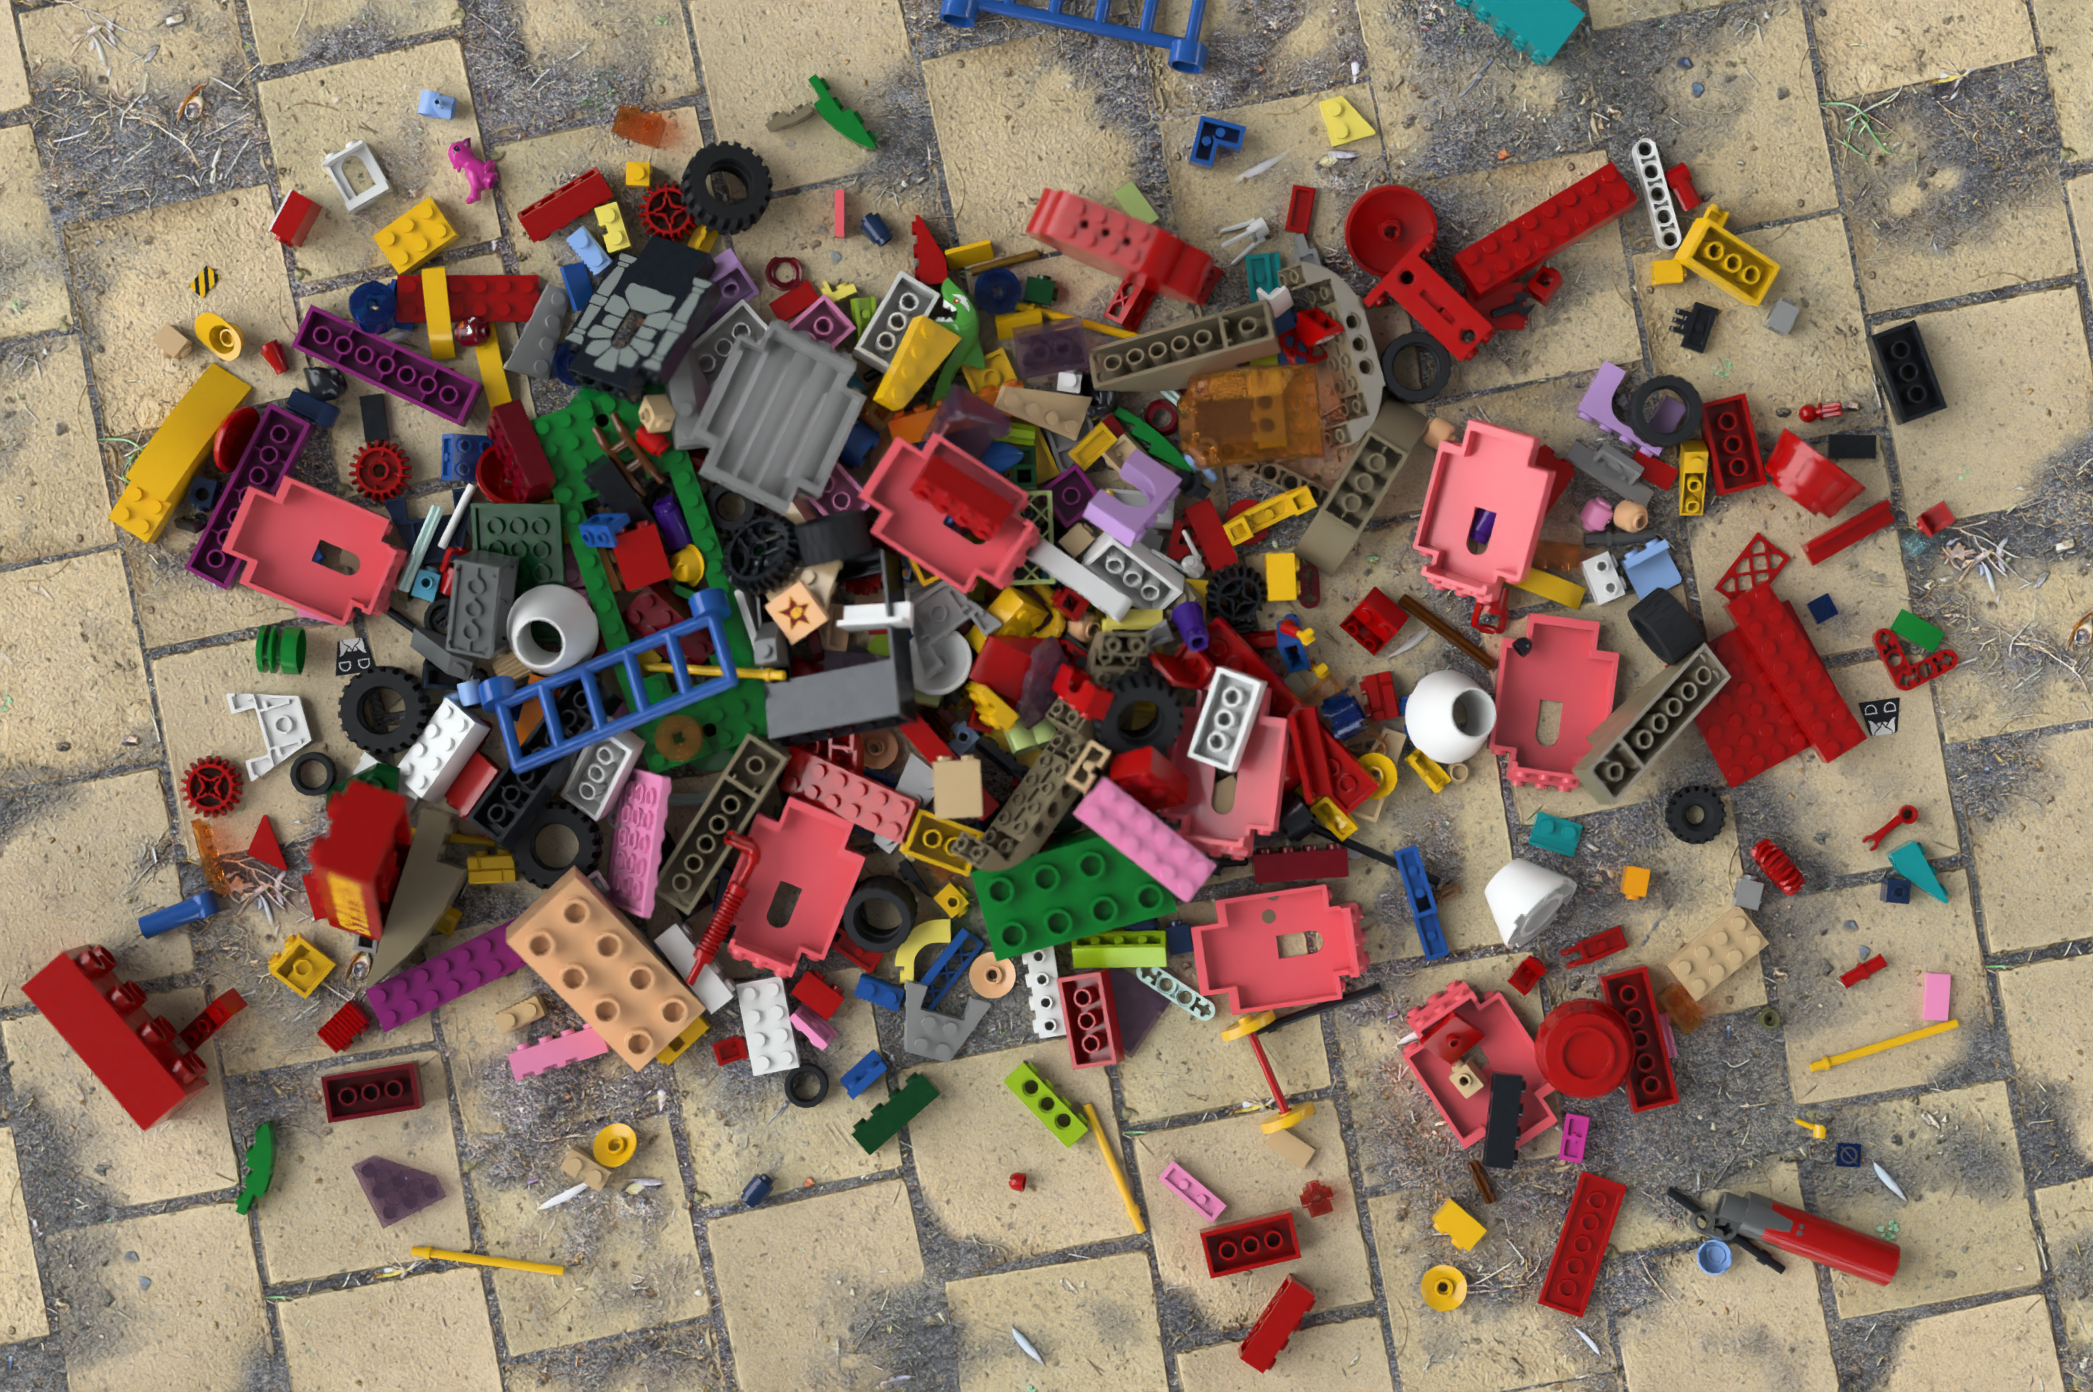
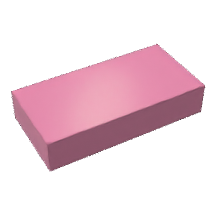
M1925 972L1922 1019L1948 1021L1951 974Z

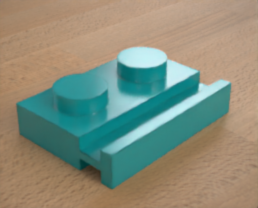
M1279 252L1246 255L1244 257L1250 303L1260 301L1256 292L1259 287L1267 294L1277 287L1281 288L1277 272L1281 270Z
M1537 811L1528 844L1573 857L1583 825Z

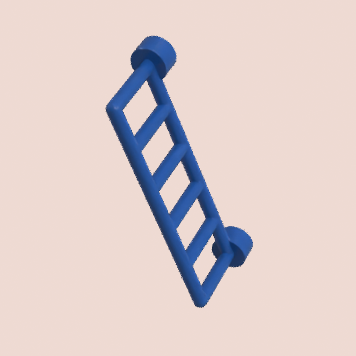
M943 0L939 14L941 21L960 28L974 27L978 11L1170 49L1168 66L1186 74L1203 73L1208 55V47L1198 42L1207 0H1192L1185 38L1153 32L1159 0H1145L1139 29L1107 22L1112 0H1097L1094 19L1062 13L1064 0H1050L1048 10L1016 4V0Z
M709 588L695 593L689 599L693 617L521 689L517 690L514 678L511 676H496L483 681L478 686L482 707L488 713H497L512 771L515 774H522L736 686L739 683V677L722 621L731 615L725 590ZM709 626L723 676L693 688L679 638ZM666 644L680 694L651 705L637 655ZM624 662L637 711L608 723L594 673ZM581 679L595 728L565 740L552 691ZM539 696L552 746L523 758L510 709Z

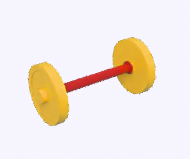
M1272 1009L1252 1016L1251 1014L1238 1019V1022L1220 1031L1224 1042L1244 1035L1248 1036L1280 1109V1112L1260 1123L1264 1134L1284 1128H1291L1316 1112L1312 1101L1288 1107L1256 1034V1030L1276 1020Z

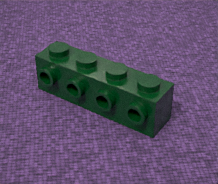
M923 1071L919 1074L914 1072L905 1080L907 1082L905 1087L901 1090L899 1087L894 1089L888 1095L889 1101L884 1105L881 1102L878 1103L870 1111L872 1115L867 1120L861 1118L853 1125L855 1130L851 1135L869 1155L875 1152L940 1095L941 1091Z

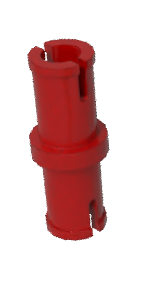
M1879 953L1863 964L1861 962L1856 964V968L1840 975L1839 978L1845 988L1848 989L1863 979H1870V975L1888 966Z

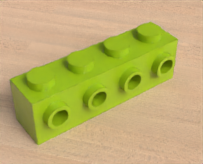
M1105 931L1072 940L1074 968L1167 967L1166 931Z

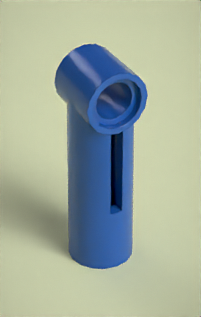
M213 890L140 917L138 923L143 936L146 939H150L190 922L221 912Z

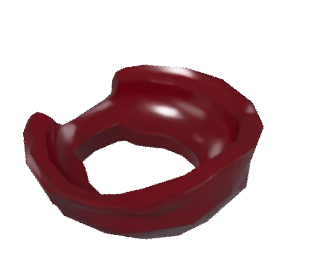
M775 256L769 261L765 269V276L769 285L780 291L791 290L798 286L802 281L804 273L801 263L794 257ZM784 262L790 263L794 271L792 280L786 283L780 282L776 278V270L779 264Z
M1157 399L1151 402L1146 408L1144 415L1145 422L1162 436H1169L1175 433L1181 425L1180 410L1167 399ZM1158 409H1167L1171 413V422L1165 427H1155L1151 421L1154 413Z

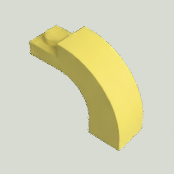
M951 918L929 919L911 930L907 940L900 945L896 954L895 966H904V970H900V984L905 985L906 979L915 981V958L921 948L930 943L951 942Z

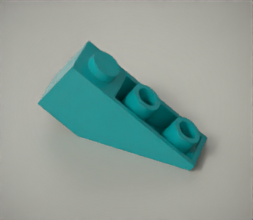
M1908 840L1886 853L1898 875L1911 881L1913 885L1939 902L1945 904L1949 902L1946 898L1948 892L1942 883L1939 884L1935 878L1937 872L1931 863H1927L1924 858L1926 852L1920 842L1916 843L1914 840Z

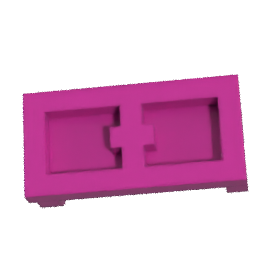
M1575 1112L1566 1113L1558 1159L1576 1163L1583 1162L1591 1115H1579Z

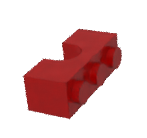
M1062 663L1051 687L1058 693L1057 697L1068 702L1070 708L1080 711L1079 715L1091 721L1093 718L1103 720L1114 694L1104 686L1090 682L1092 677L1081 668Z

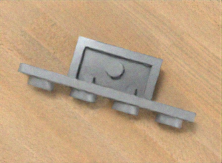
M1576 441L1566 457V460L1619 495L1633 500L1644 507L1647 506L1654 493L1653 490L1637 481L1644 467L1606 442L1597 453H1594Z

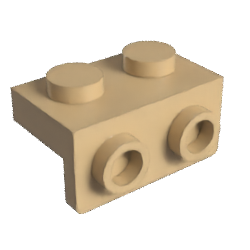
M1127 431L1102 454L1106 464L1118 473H1120L1125 460L1136 448L1152 458ZM1122 479V481L1125 484L1130 485L1132 488H1135L1133 485Z

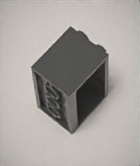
M474 549L455 559L445 651L491 659L509 648L507 619L515 600L519 557Z

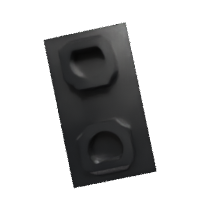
M1184 469L1174 473L1182 478L1178 487L1181 489L1180 494L1189 498L1194 496L1202 501L1206 499L1211 489L1202 484L1204 478Z

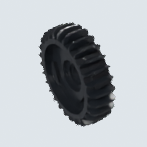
M768 512L765 516L760 513L758 519L752 516L751 522L744 521V527H737L738 532L736 535L731 534L732 541L726 542L729 548L723 550L727 556L722 558V561L725 563L722 568L730 583L741 592L750 596L753 594L759 596L761 593L767 595L769 589L775 592L776 586L783 588L782 583L785 580L790 581L788 577L791 573L796 574L794 569L801 566L798 560L802 559L795 531L796 525L784 515L781 516L778 513L773 515ZM778 532L776 536L766 535L769 533ZM765 547L764 552L756 556L758 549Z

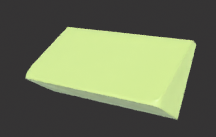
M1132 181L1113 193V196L1128 216L1150 225L1159 219L1158 215Z

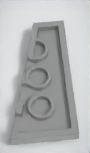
M911 753L895 790L919 800L917 808L927 811L934 802L933 768L917 755ZM879 834L874 836L873 841L889 855H894L900 847V844Z

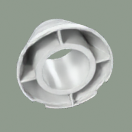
M556 584L534 587L521 595L509 612L507 637L510 647L515 656L534 672L552 676L590 660L597 648L599 625L595 612L593 613L583 596L568 587ZM532 620H545L559 630L563 640L562 652H548L535 643L531 635Z
M1437 671L1422 678L1417 683L1418 685L1413 693L1409 695L1405 709L1406 727L1413 744L1417 749H1420L1429 756V759L1436 762L1449 764L1467 760L1479 751L1495 724L1496 708L1492 698L1473 679L1457 671ZM1457 697L1465 705L1468 715L1467 725L1463 733L1457 729L1452 717V707Z
M1517 858L1504 866L1492 878L1484 892L1504 944L1509 949H1513L1512 945L1521 947L1540 934L1558 916L1556 911L1562 903L1565 905L1569 903L1575 893L1576 883L1571 878L1522 858Z

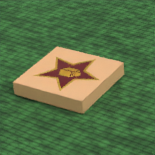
M803 579L765 606L792 645L830 618Z

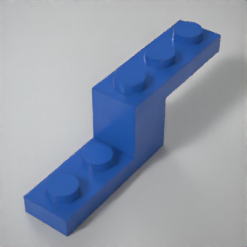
M1417 845L1394 851L1407 893L1405 896L1426 961L1449 955L1436 914L1438 910Z

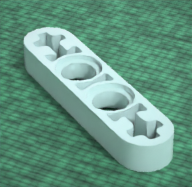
M1141 967L1136 968L1137 977L1142 982L1198 1019L1207 1021L1214 1016L1215 1007L1209 999L1200 996V993L1162 968H1151V972L1157 975L1158 971L1162 973L1157 978L1155 985L1151 983L1154 978L1149 975L1145 978L1142 977ZM1163 978H1169L1173 982L1172 988L1168 991L1162 990L1159 986V982ZM1185 990L1192 994V999L1187 1004L1179 1001V994ZM1196 997L1200 998L1198 1001L1200 1005H1210L1209 1010L1211 1013L1209 1015L1206 1013L1203 1016L1200 1015L1201 1010L1196 1006L1194 1010L1190 1009L1195 1003Z

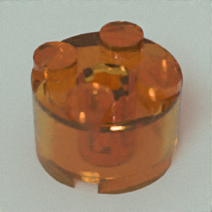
M676 714L665 718L658 725L655 732V745L658 751L668 760L676 762L686 761L698 755L705 741L704 731L700 723L694 717L685 714ZM682 732V737L685 738V741L678 744L674 736Z

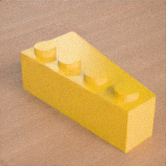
M924 315L912 318L873 400L891 411L903 409L962 338Z

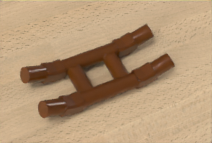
M618 412L610 415V418L618 434L623 438L612 446L599 425L593 427L591 431L601 449L607 454L632 490L642 498L646 496L648 491L632 474L634 471L643 466L646 472L658 484L664 483L666 478L636 442ZM629 446L637 458L626 465L618 454Z

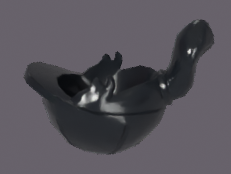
M1087 374L1083 377L1081 390L1084 396L1093 397L1086 411L1088 418L1096 420L1103 415L1113 412L1120 403V391H1095L1092 375Z

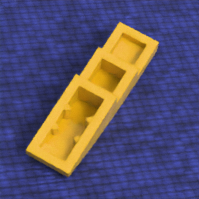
M1300 780L1295 790L1305 799ZM1328 796L1317 797L1314 803L1310 804V810L1341 841H1344L1359 828L1352 815L1349 813L1346 816Z

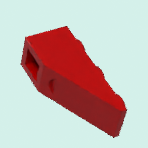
M915 215L916 221H912V235H917V244H913L914 258H918L919 267L915 268V279L928 287L942 286L943 281L948 278L947 260L921 217Z
M233 987L213 1001L179 1033V1036L194 1052L235 1018L248 1004Z

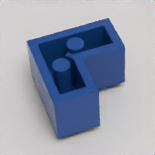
M1201 116L1189 165L1211 170L1217 148L1240 153L1246 126Z

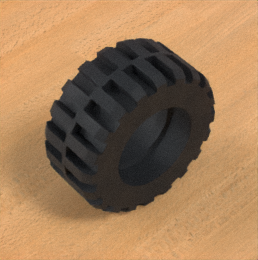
M721 141L718 146L713 142L708 144L706 149L701 148L697 151L695 157H692L688 163L680 184V192L683 193L681 201L682 205H687L685 211L688 216L691 217L693 215L695 217L694 223L698 226L701 224L705 225V230L712 233L713 229L717 230L718 235H726L727 231H730L731 235L739 234L741 229L744 232L749 230L762 217L769 205L773 192L771 190L773 181L771 177H768L770 170L767 165H762L763 158L760 155H753V149L747 147V149L742 148L741 143L738 142L729 145L728 141ZM714 172H728L735 175L745 186L747 192L746 200L737 205L720 203L711 196L707 189V176Z
M375 666L362 670L359 675H354L350 679L351 682L343 688V697L339 698L338 702L341 705V710L338 711V718H341L343 723L340 726L343 731L347 732V738L350 742H355L361 750L383 755L399 753L412 747L428 724V717L431 716L432 710L429 709L428 703L431 701L429 695L425 693L426 688H421V683L417 681L418 678L415 675L406 672L407 670L394 666ZM381 688L396 691L400 694L405 704V717L402 724L390 732H380L373 729L367 722L364 713L368 696Z
M1138 668L1137 672L1127 669L1125 674L1119 675V673L1112 675L1113 679L1111 681L1105 680L1101 685L1112 692L1114 697L1104 719L1093 718L1092 720L1095 733L1101 745L1109 750L1112 756L1153 746L1162 755L1168 752L1166 748L1169 745L1173 747L1177 742L1175 736L1181 735L1182 727L1180 724L1184 723V715L1182 713V704L1174 688L1166 682L1165 677H1160L1154 671H1150L1148 674L1146 669ZM1145 700L1157 705L1156 715L1147 726L1138 730H1125L1117 726V718L1120 712L1130 703Z
M569 802L546 803L513 847V855L511 856L513 862L516 861L518 867L516 869L526 877V881L536 884L538 888L549 889L574 865L586 877L596 870L599 865V858L602 857L601 844H603V838L600 837L598 824H595L593 819L582 810H579ZM561 824L567 826L577 837L579 844L578 853L575 859L565 867H550L543 863L537 854L536 839L539 833L549 825Z

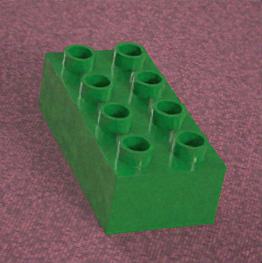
M1092 829L1069 834L1059 839L1055 838L1045 841L1036 855L1032 854L1021 863L1008 869L985 871L974 865L971 868L972 879L996 962L1177 912L1173 893Z

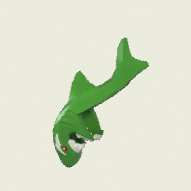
M946 278L942 283V306L955 312L953 318L950 316H938L934 322L962 339L947 355L936 380L929 405L935 404L936 400L940 398H956L953 393L952 381L961 366L970 365L982 370L985 367L984 354L979 342L980 316L973 300L950 278Z

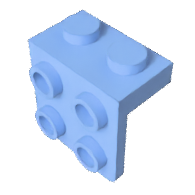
M1655 538L1645 543L1647 548L1639 552L1636 548L1624 554L1626 559L1620 561L1640 600L1657 587L1667 590L1679 584L1682 580L1667 551L1669 545L1666 539L1659 541L1658 538Z

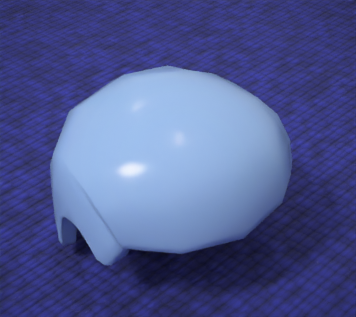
M1716 1239L1705 1241L1699 1247L1696 1256L1699 1267L1705 1273L1714 1276L1726 1272L1733 1260L1731 1248L1724 1241Z

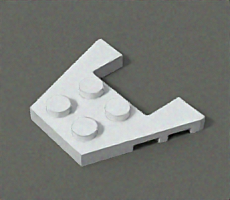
M226 694L231 714L253 708L256 709L268 754L245 761L251 781L257 780L314 741L301 696Z

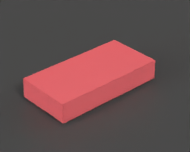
M844 190L835 191V236L837 239H846Z

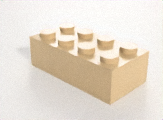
M1734 906L1663 962V964L1688 996L1697 1002L1766 947L1769 942L1741 907Z

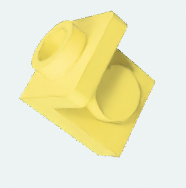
M827 280L823 281L825 288L821 289L822 294L825 293L835 305L859 295L854 283L850 285L848 282L835 287L836 291L832 292Z

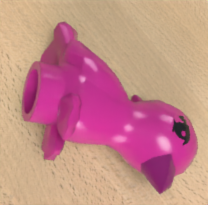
M471 137L452 143L448 149V157L453 165V169H457L459 173L461 168H464L470 184V194L466 202L467 204H472L480 201L481 192L485 188L492 189L497 180V172H494L497 163L493 160H488L485 163L476 158L471 149Z

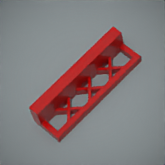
M1123 280L1103 316L1121 325L1128 331L1136 332L1157 293ZM1134 285L1132 293L1126 296L1128 287ZM1122 305V311L1118 318L1113 316L1116 308Z
M1882 500L1800 545L1811 566L1895 521L1888 508L1891 506L1889 500Z
M1316 704L1293 707L1287 715L1306 804H1313L1317 797L1331 796L1335 793Z

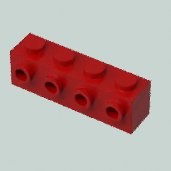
M596 166L518 212L517 216L533 243L536 241L541 242L550 237L551 232L557 229L562 230L569 226L570 221L588 215L591 212L590 209L595 206L605 205L614 195Z

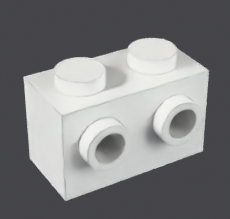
M1608 551L1579 562L1596 605H1601L1625 595L1624 589L1627 587L1623 577H1618L1615 568L1618 565L1613 554L1609 555Z

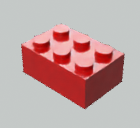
M1153 746L1111 757L1110 781L1148 812L1155 813L1158 810L1169 807L1174 808L1188 802L1189 778Z

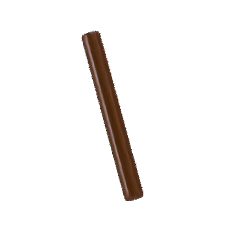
M1404 594L1399 599L1398 604L1478 664L1487 670L1493 668L1496 663L1495 659L1410 596Z

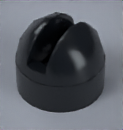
M1521 637L1512 643V647L1524 658L1531 652L1532 642L1527 637Z

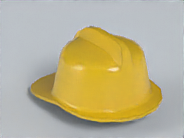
M210 312L202 313L196 318L194 325L197 337L223 360L231 361L240 355L245 341L243 331L237 324L226 322L220 316Z
M688 544L671 558L672 576L695 587L705 572L704 559L699 549L693 544Z

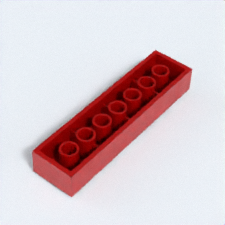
M1610 162L1455 254L1452 266L1476 302L1634 209L1638 199L1614 163Z
M1767 580L1758 582L1722 605L1822 763H1830L1867 739L1866 734Z

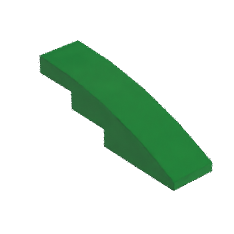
M1118 406L1114 417L1134 426L1131 436L1151 445L1148 451L1149 455L1179 470L1191 471L1192 468L1181 454L1159 432L1140 418Z

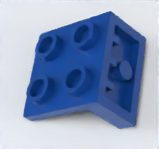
M442 434L441 481L477 482V462L486 449L495 445L494 441L490 440L488 436Z

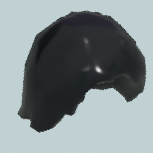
M323 367L303 368L309 391L318 400H336L345 394L348 389L345 377L334 367L330 369Z

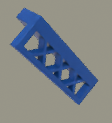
M964 926L919 981L926 984L927 987L931 984V989L926 990V993L932 992L933 1000L928 1010L934 1009L985 944ZM968 936L978 945L972 952L963 953L962 943ZM959 948L960 953L954 954L955 951ZM969 955V957L964 962L963 956ZM960 956L961 967L958 970L948 971V960L951 957ZM944 965H945V971L940 972V970H941V969L944 967ZM955 973L949 981V974ZM946 974V986L934 989L933 979L937 975ZM934 992H940L939 995L935 998Z

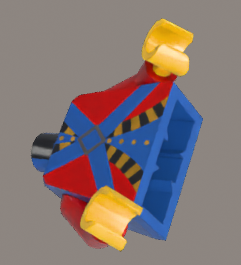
M1287 614L1284 620L1277 622V643L1288 672L1308 670L1309 672L1313 671L1319 679H1324L1331 673L1327 665L1322 662L1316 666V662L1310 659L1308 644L1316 640L1312 635L1314 631L1310 627L1304 630L1302 622L1297 615Z

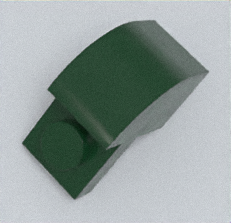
M1016 447L1023 452L1024 457L1018 464L1012 465L1013 484L1023 491H1037L1036 447Z

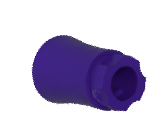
M667 496L657 500L654 503L653 509L656 512L655 516L663 532L667 549L675 550L690 544L693 538L688 523L674 497Z
M1478 508L1469 537L1486 546L1489 537H1491L1497 513Z
M1192 601L1179 604L1172 612L1171 618L1173 623L1178 628L1184 643L1190 651H1203L1209 645V634L1205 625L1202 606Z

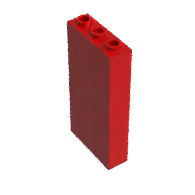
M917 708V723L897 726L931 765L932 762L937 761V757L951 756L952 761L961 760L959 755L944 742ZM983 782V817H978L981 821L1001 804Z

